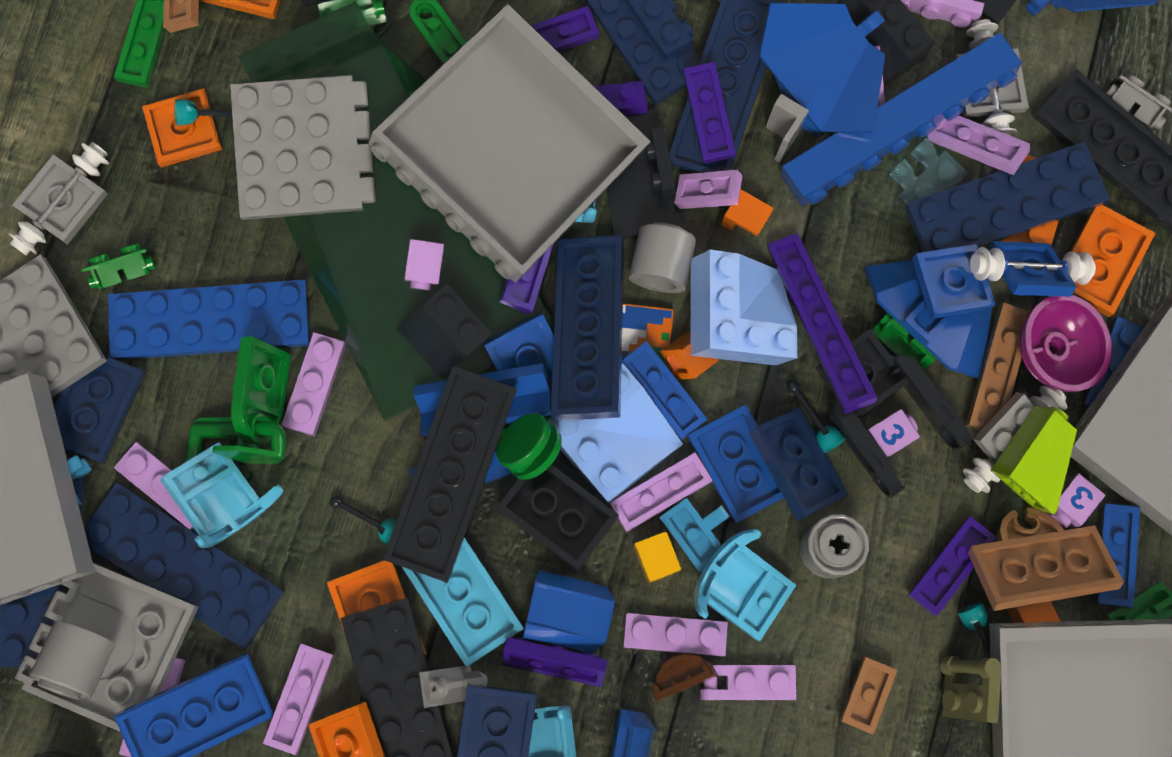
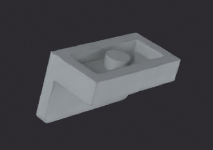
M780 94L775 102L765 127L783 138L774 159L779 163L799 134L809 112L808 109L783 94Z

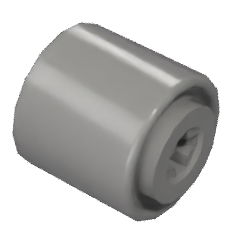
M653 223L641 226L629 280L640 287L658 292H684L696 238L685 229L668 223Z
M831 514L814 522L805 530L799 543L800 556L805 567L814 575L824 579L839 578L858 570L865 562L869 552V540L863 526L854 518L844 514ZM837 535L841 536L842 543L847 544V548L840 550L839 554L835 553L833 546H829V542L835 540Z
M55 621L32 668L30 677L38 681V686L62 696L79 700L80 697L90 699L94 694L115 644L109 639L89 630L65 622Z

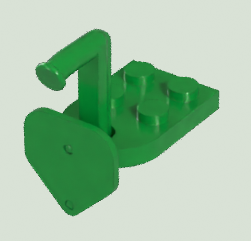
M253 336L241 337L240 348L237 354L238 362L235 383L232 388L231 417L196 419L189 430L185 462L202 453L204 439H238L237 446H213L212 450L214 454L238 462L278 464L284 459L286 434L281 427L291 358L290 353ZM271 442L270 450L259 449V444Z

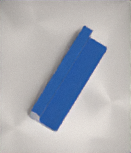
M543 363L479 374L480 376L518 389L506 423L514 422L530 413H538L542 416L551 415V383ZM447 380L414 386L413 397L421 412L420 432L423 437L428 436Z

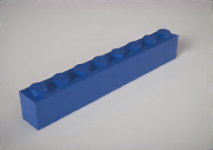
M998 33L879 106L876 113L874 132H837L783 165L781 177L801 207L809 202L814 205L823 200L828 195L827 191L836 185L842 188L849 184L855 178L854 174L862 169L870 171L882 162L881 158L890 152L895 155L904 150L909 145V140L916 136L920 138L927 136L937 127L935 124L943 119L951 121L963 112V107L971 102L974 105L979 104L991 94L989 91L995 87L1000 86L1004 88L1011 84L1018 77L1016 74L1022 61L1003 35Z

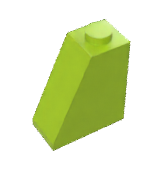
M1034 406L990 471L1034 509L1054 515L1058 510L1077 429L1067 421L1069 417L1062 410L1053 406L1050 409Z

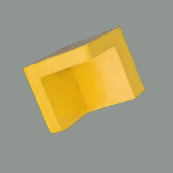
M666 532L634 544L633 547L647 583L654 582L681 570Z

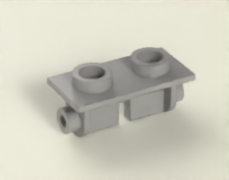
M1128 74L1127 77L1123 75L1118 76L1116 80L1121 82L1119 86L1113 84L1106 94L1127 112L1135 103L1140 105L1133 116L1149 128L1155 127L1159 130L1167 120L1162 115L1164 113L1172 114V108L1169 107L1171 101L1158 92L1151 95L1142 89L1145 84L1131 74Z
M471 665L468 667L459 666L419 672L424 708L465 701L467 684L486 686L488 682L487 676L482 672H471Z

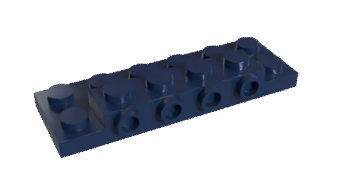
M584 0L637 81H643L645 93L654 106L687 87L683 68L697 66L700 64L701 59L691 45V37H693L692 28L686 20L679 21L674 13L676 12V6L673 0Z

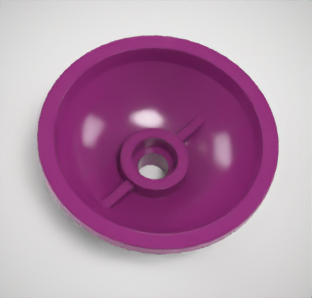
M1074 295L1071 297H1047L1031 309L1021 328L1019 345L1022 359L1030 373L1043 384L1064 392H1078L1094 386L1105 375L1112 354L1110 333L1102 316L1087 301Z

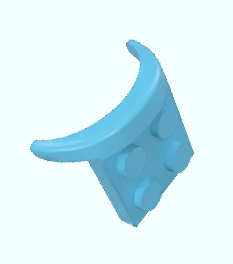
M218 442V443H216V444L213 445V446H222V445ZM213 446L170 471L160 479L163 486L198 533L194 540L200 548L212 547L232 536L264 513L283 493V488L280 485H276L259 498L232 459L212 453Z
M750 529L732 536L714 553L696 583L693 602L697 613L706 619L709 615L707 611V605H709L753 639L761 641L796 587V584L745 546L751 541L759 539L762 534L757 529Z
M569 706L535 709L528 757H577L572 713Z

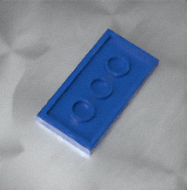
M244 653L124 709L113 716L131 757H193L272 718L274 714L247 653Z

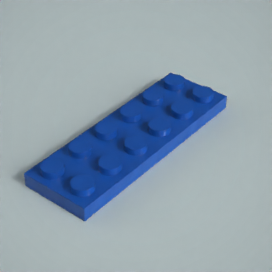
M306 280L108 294L110 358L117 361L239 351L241 337L253 336L277 348L309 346L308 284Z

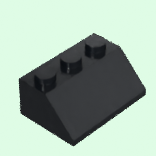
M839 0L836 3L846 4L850 17L856 26L875 11H878L885 21L865 37L874 47L880 46V51L885 54L883 67L884 87L924 60L935 44V41L901 0Z

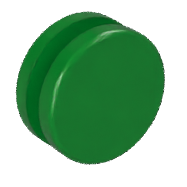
M526 414L514 421L503 433L497 446V459L518 479L528 480L537 477L548 469L558 456L562 445L561 433L541 414Z

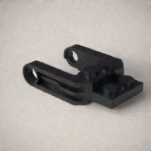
M869 329L853 340L851 344L877 396V402L845 414L822 364H818L815 369L835 394L831 401L830 422L841 431L846 439V444L879 489L888 498H892L904 490L905 486H902L898 477L888 465L889 459L861 423L860 417L895 394L903 386L952 450L959 451L970 443L972 438L966 426L916 359L900 355H889L872 330Z

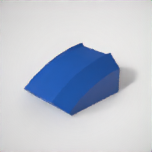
M538 570L523 638L594 653L607 641L615 601L606 586Z
M619 708L611 757L650 756L653 733L657 729L646 713Z

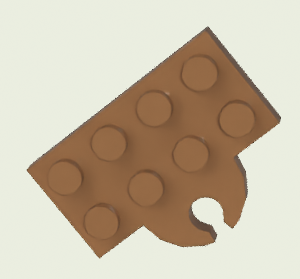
M1026 508L1023 513L1024 521L1030 524L1033 529L1021 527L1017 521L1018 513L1013 510L1002 519L996 536L997 542L973 545L968 552L993 611L1117 590L1124 583L1095 525L1064 530L1056 519L1046 512L1034 508Z

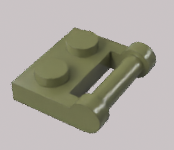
M952 655L943 657L940 664L941 670L945 674L942 717L998 723L1002 671L1000 662L995 658H983L977 661L961 660L958 656ZM963 674L980 675L983 678L982 685L962 684Z

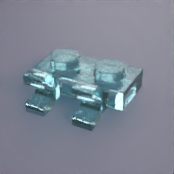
M926 138L911 152V155L927 169L920 176L916 177L913 168L904 159L894 168L889 176L905 189L899 197L907 204L954 187L968 172L946 150L938 156L935 147Z

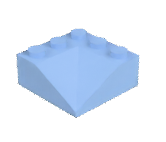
M711 249L691 259V356L767 365H779L797 359V325L777 269L738 253Z
M623 363L621 372V417L553 421L551 418L548 420L561 433L562 445L560 451L606 506L683 445L645 389Z

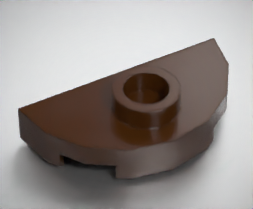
M687 653L674 655L660 666L661 669L657 674L656 682L653 683L655 701L664 700L719 675L713 665L701 656Z

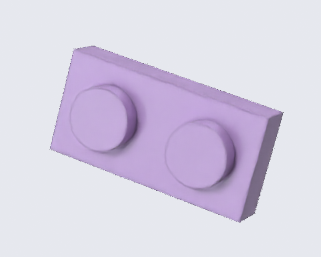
M738 170L682 174L679 176L674 203L679 209L738 205L743 176Z

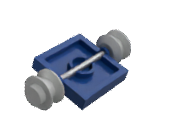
M993 241L989 249L985 247L978 248L970 259V270L977 280L983 281L988 277L991 281H997L1003 276L1013 295L1071 297L1077 287L1075 282L1081 285L1087 284L1096 271L1095 262L1088 252L1077 254L1070 251L1060 261L1051 245L1046 243Z

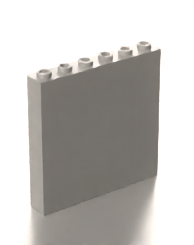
M507 4L372 132L368 144L371 146L373 154L380 161H387L396 170V175L404 184L412 185L421 193V199L427 206L439 210L446 217L447 224L454 231L462 232L470 240V245L481 256L486 255L495 264V269L502 277L511 279L516 283L651 141Z
M1172 293L1165 297L1076 424L1077 432L1071 457L1133 506L1140 507V511L1170 535H1172Z
M31 371L13 373L10 375V380L0 382V605L95 573L47 378L31 374Z
M1172 619L989 623L990 658L997 659L1002 669L998 723H992L993 757H1172Z

